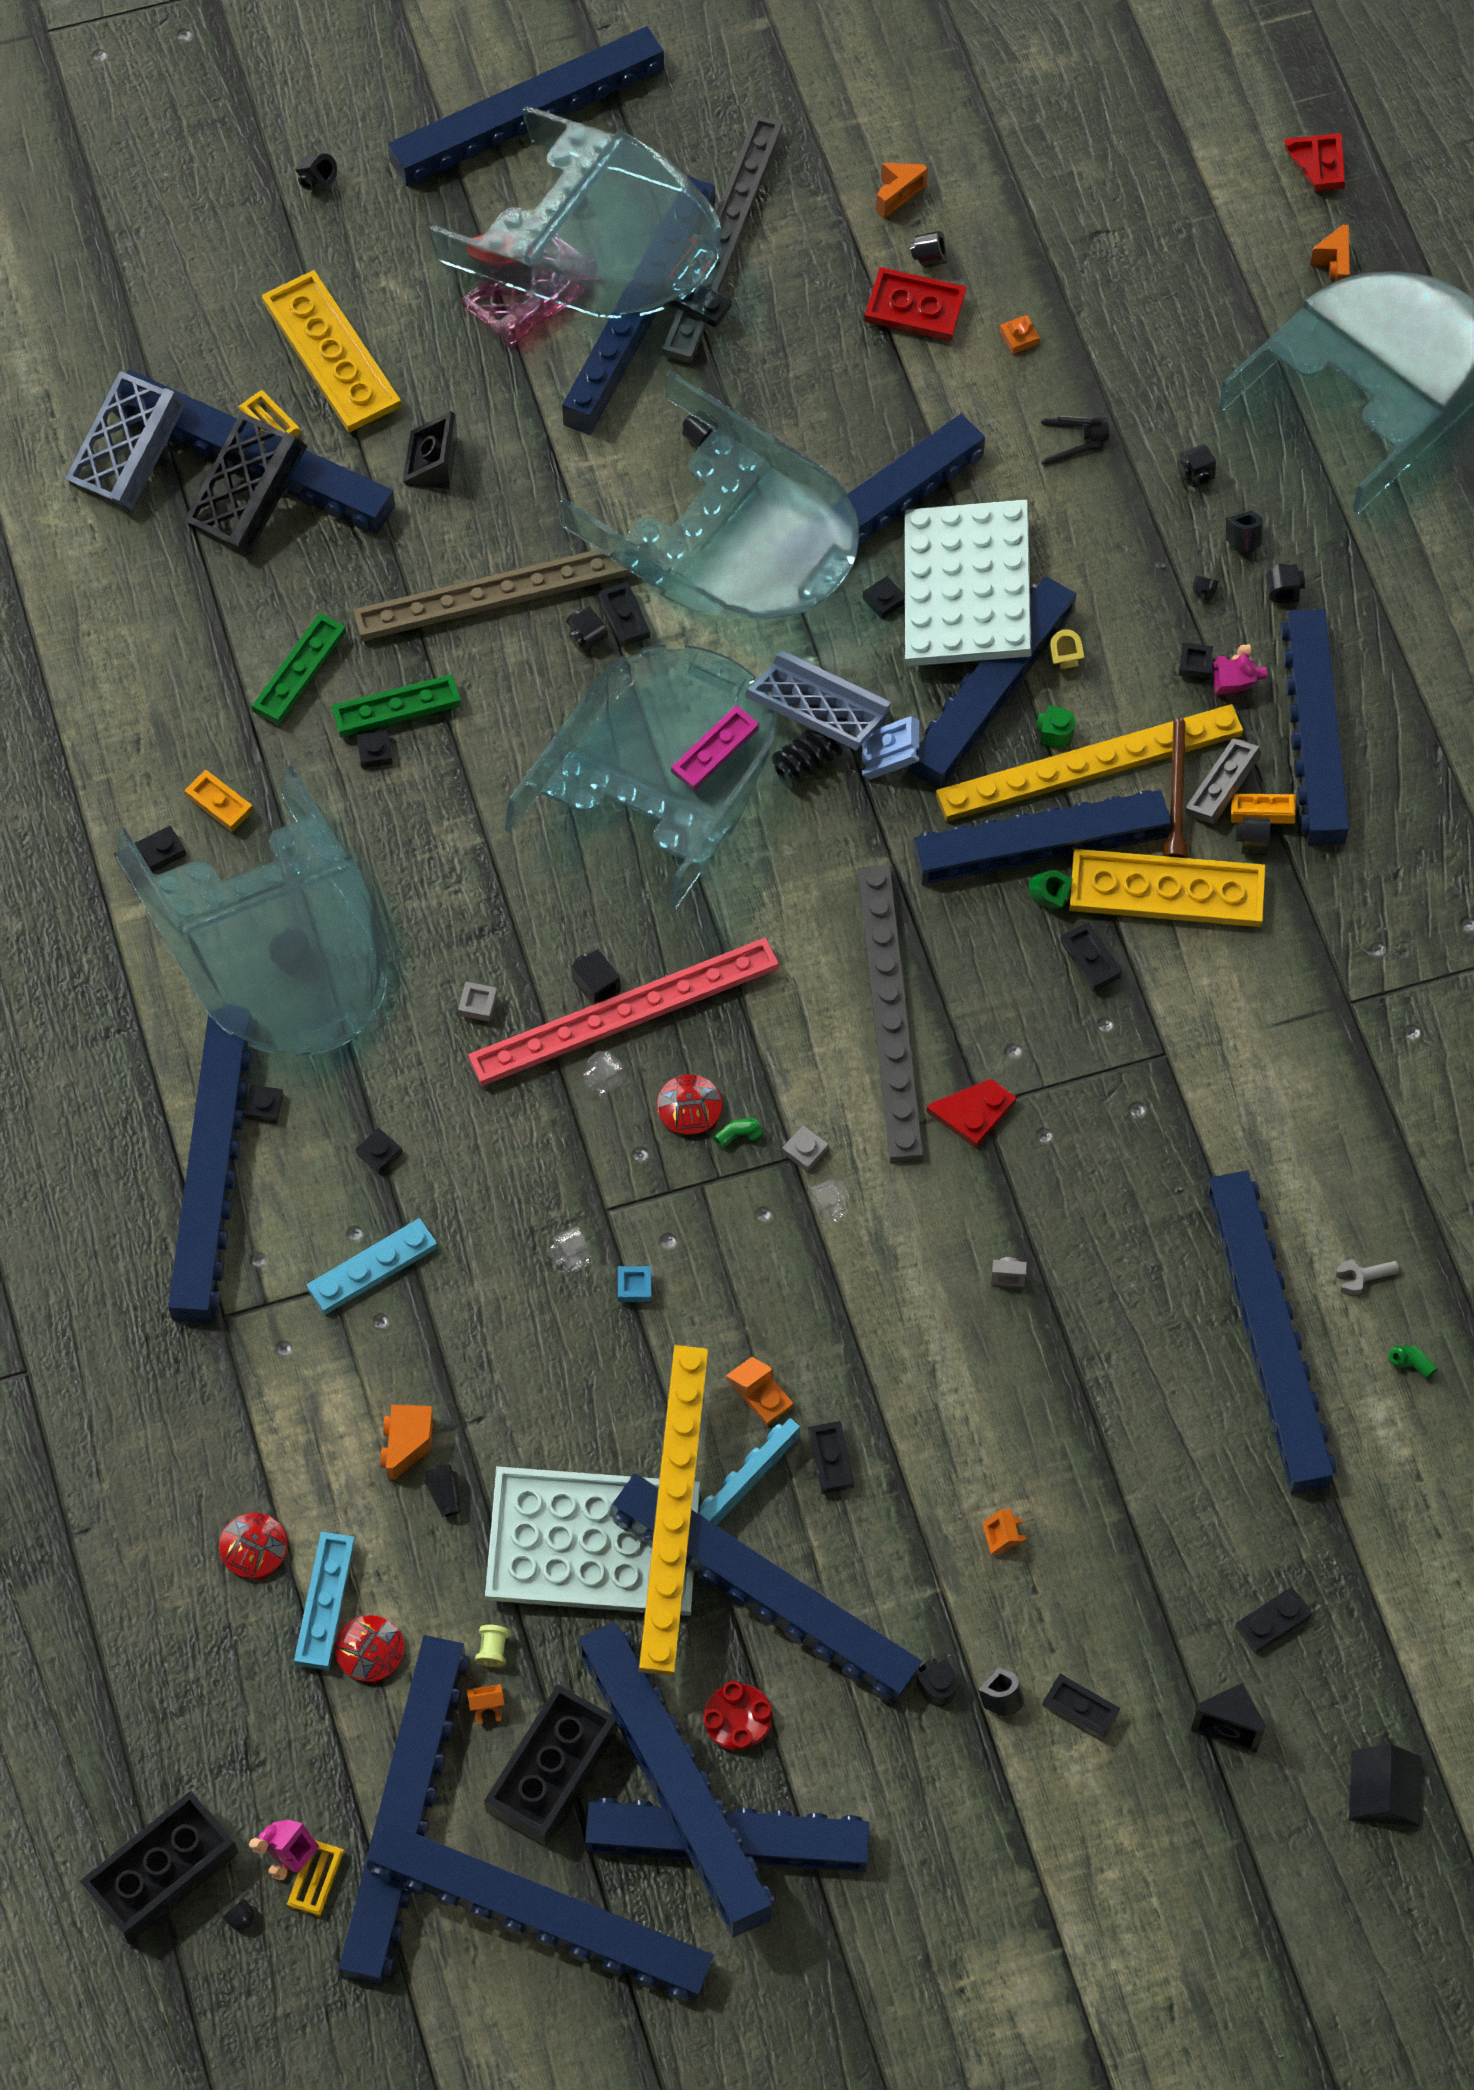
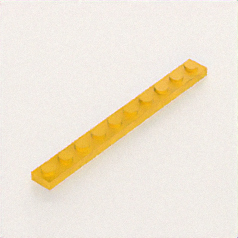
M1232 704L1183 718L1186 722L1185 753L1231 740L1232 738L1241 737L1243 734V728ZM1173 721L936 790V798L945 821L950 822L1172 757Z
M674 1345L639 1662V1672L674 1675L708 1349Z

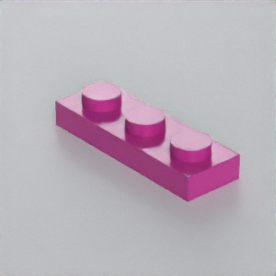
M735 705L671 766V773L695 792L759 730V723L739 706Z

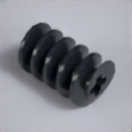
M813 729L806 730L802 733V737H796L792 740V744H786L782 747V751L777 750L772 754L774 769L780 780L789 789L795 787L792 777L802 782L804 780L802 770L811 776L814 773L812 763L821 769L824 767L821 757L823 756L827 761L831 762L834 760L831 750L841 755V744Z

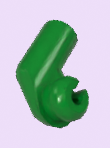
M755 1118L737 1119L728 1123L713 1139L720 1148L725 1149L741 1135H747L750 1141H756L763 1135L764 1130L759 1125L760 1122Z
M1395 1346L1388 1353V1360L1393 1366L1415 1368L1425 1379L1430 1378L1438 1369L1417 1346Z

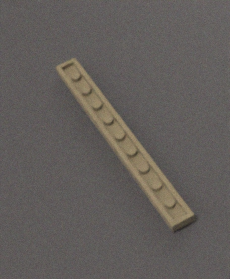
M650 536L353 609V614L362 642L661 568V561L653 537Z

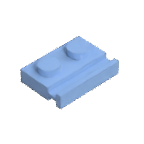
M910 716L876 729L862 744V763L865 764V770L862 771V775L868 779H873L918 762L919 757L916 755V750L919 749V720Z

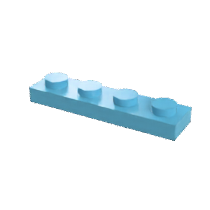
M418 1218L306 1284L307 1290L322 1313L326 1315L438 1249L437 1243L421 1219Z
M791 1418L783 1426L777 1424L768 1434V1441L761 1449L758 1447L754 1448L744 1460L745 1465L738 1473L732 1471L725 1478L721 1485L723 1488L715 1497L709 1495L702 1502L698 1509L700 1511L699 1515L717 1525L800 1439V1426Z
M327 1532L320 1533L294 1663L297 1666L329 1670L355 1545L354 1536Z

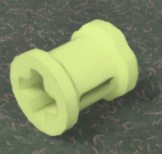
M498 1625L481 1626L479 1629V1634L482 1636L480 1652L476 1654L475 1661L477 1664L485 1667H504L506 1664V1659L503 1657L505 1640L510 1637V1630Z

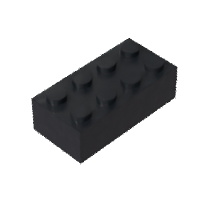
M557 1684L485 1798L486 1813L546 1847L618 1731L617 1717Z
M190 1790L82 1878L80 1884L86 1895L126 1943L129 1944L239 1852L235 1841Z

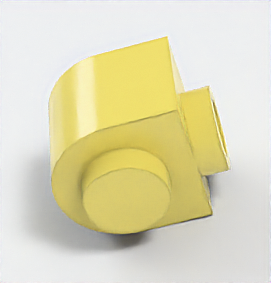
M1065 629L1053 636L1050 642L1053 665L1060 664V669L1079 666L1078 660L1084 659L1082 642L1079 635L1072 630Z

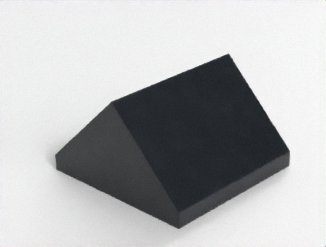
M450 411L410 432L403 475L404 484L450 489L458 439L455 413Z
M1241 1683L1200 1702L1190 1731L1257 1753L1266 1725L1246 1688Z
M1394 1744L1352 1750L1348 1820L1419 1826L1422 1757Z

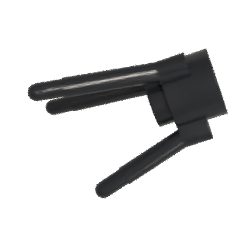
M1059 415L1057 419L1043 418L1041 423L1046 425L1080 426L1081 437L1083 440L1087 439L1088 443L1042 459L1041 463L1045 465L1089 449L1101 448L1100 441H1108L1109 438L1107 417L1088 418Z

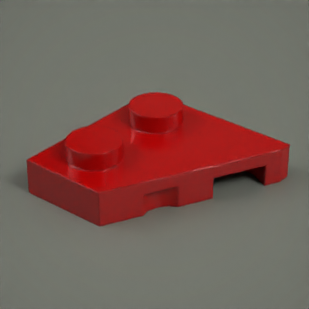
M1341 133L1284 139L1285 150L1315 191L1345 189Z
M988 1079L930 1103L927 1106L926 1112L974 1148H977L1013 1107L1017 1097L994 1080Z

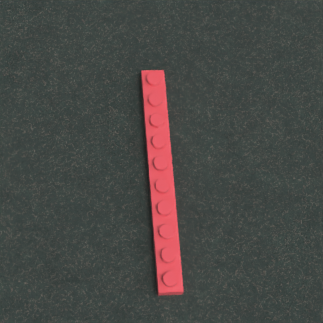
M765 937L468 1054V1059L482 1087L776 971L779 968V963Z

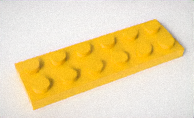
M315 270L261 295L262 302L348 433L402 407L400 398Z
M1074 849L1069 911L1261 927L1265 865Z

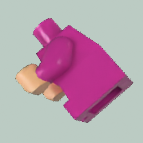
M1241 645L1237 650L1238 655H1234L1231 660H1228L1227 656H1218L1212 664L1215 695L1235 694L1252 688L1257 680L1267 678L1266 667H1255V660L1249 659L1251 656V645Z
M292 1820L273 1822L272 1825H268L260 1833L258 1838H253L249 1843V1847L252 1848L253 1852L264 1854L268 1851L273 1859L280 1862L279 1865L274 1864L269 1868V1874L272 1875L273 1879L284 1880L289 1869L299 1873L319 1847L303 1823Z

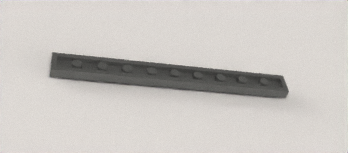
M754 115L690 279L717 293L721 289L783 130L782 121ZM678 309L662 349L663 356L692 363L707 323Z
M890 865L858 867L890 1163L918 1161L923 1159Z

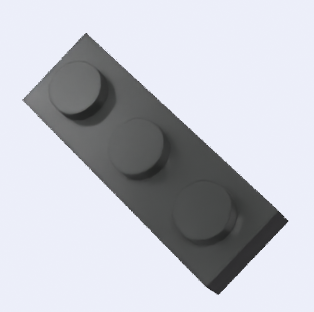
M1232 738L1185 807L1187 815L1215 824L1261 757L1260 747Z

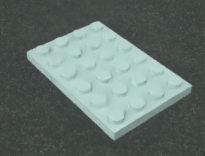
M1027 500L905 510L906 665L917 666L1030 657L1031 612Z
M496 1466L485 1600L645 1612L652 1548L647 1546L641 1540V1536L631 1529L625 1531L613 1522V1517L610 1516L612 1503L631 1477ZM644 1478L656 1487H659V1479ZM694 1481L691 1510L698 1513L700 1482ZM688 1567L685 1569L680 1615L690 1616L694 1571Z

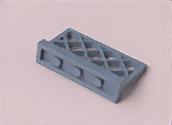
M120 371L65 479L132 511L187 402L172 390L162 389ZM125 382L133 384L136 394L122 400L120 392ZM152 394L159 395L160 397L155 407L146 410L143 398ZM138 401L141 413L127 418L124 407ZM119 409L122 421L108 427L107 418L109 414ZM143 420L145 427L142 433L133 437L130 425ZM124 428L127 440L113 445L110 434ZM105 436L108 448L94 454L93 445L95 441ZM129 447L131 455L126 462L119 464L116 452ZM110 455L113 467L100 472L97 461ZM88 464L92 465L93 476L84 480L77 478L82 467ZM116 474L117 482L112 492L105 490L102 479Z
M783 650L776 654L774 663L747 689L745 696L854 750H857L876 729L884 727L892 703ZM762 692H771L773 695H766ZM781 692H792L793 695H782ZM789 705H799L800 708H793ZM809 705H819L820 708H810ZM816 718H827L828 722H823ZM836 718H847L848 722H838ZM844 731H854L857 737H854Z

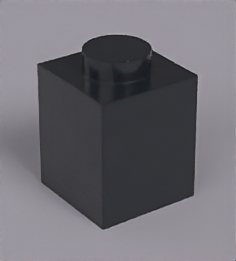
M599 949L594 950L590 954L584 953L574 961V964L571 965L572 980L592 1005L605 1001L621 991L620 975Z

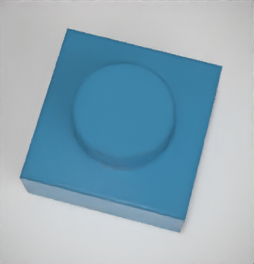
M618 1266V1302H651V1266Z

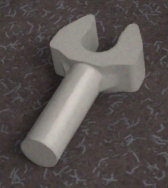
M1351 1259L1343 1262L1337 1268L1335 1276H1353L1355 1281L1342 1284L1340 1292L1348 1295H1359L1362 1293L1363 1285L1366 1281L1399 1274V1267L1396 1261L1361 1268Z

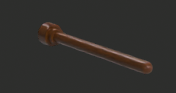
M1176 718L1173 721L1170 837L1163 844V856L1188 858V845L1185 843V839L1182 838L1186 722L1183 718Z

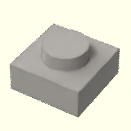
M465 982L458 1015L490 1022L498 994L497 988Z
M803 1125L782 1147V1153L808 1172L828 1150V1143Z
M1012 1257L993 1260L991 1285L1024 1287L1027 1262H1020Z

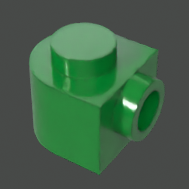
M1047 705L1046 714L1039 713L1036 731L1041 732L1040 744L1052 747H1064L1070 744L1074 737L1076 724L1073 713L1065 708Z
M1055 870L1037 874L1029 883L1030 897L1034 902L1049 910L1062 908L1070 898L1071 889L1069 888L1073 878Z

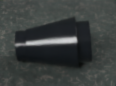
M450 1464L426 1471L427 1479L424 1482L441 1513V1517H449L460 1513L457 1472L453 1471Z

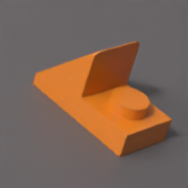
M883 163L881 180L885 185L877 193L876 212L885 219L926 187L928 167L924 164Z
M1349 225L1339 227L1317 244L1312 251L1310 265L1329 266V279H1334L1335 292H1346L1349 280Z
M754 1357L749 1358L726 1375L727 1381L766 1427H769L793 1409L794 1403L773 1380V1369Z

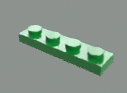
M319 613L251 706L252 712L279 726L344 637L346 626Z
M450 674L331 705L339 737L341 738L460 707L461 700L453 675Z

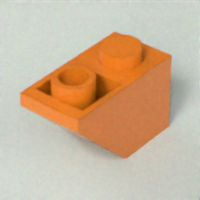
M391 1404V1416L384 1417L383 1435L389 1436L388 1448L382 1447L381 1468H386L388 1480H396L431 1451L434 1423L432 1406Z

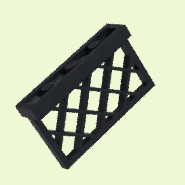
M241 412L184 520L251 554L308 446L296 436L283 432ZM248 422L254 425L257 436L243 441L241 433ZM274 436L281 438L282 440L277 449L267 453L264 440ZM259 443L261 456L248 461L245 448ZM239 451L242 463L228 468V457L230 454ZM264 463V474L262 477L253 480L250 467ZM244 470L247 483L233 488L230 475ZM225 478L228 490L214 496L213 486L215 482ZM249 490L251 498L248 504L238 507L235 495ZM230 497L233 510L219 515L216 502ZM210 505L213 518L203 522L197 520L196 518L201 508ZM235 517L236 526L231 536L223 532L221 522Z

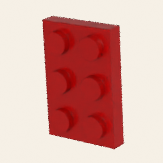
M879 267L864 315V322L952 342L967 286Z

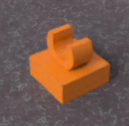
M1028 315L1000 325L999 332L1012 355L1040 344V336Z
M1000 1509L982 1523L990 1554H1002L1012 1546H1017L1026 1540V1535H1018L1016 1527L1022 1523V1520L1018 1517H1013L1012 1509Z
M501 1684L467 1689L470 1711L475 1710V1719L478 1724H483L482 1712L486 1709H491L495 1712L496 1721L501 1720L502 1712L500 1706L504 1705Z

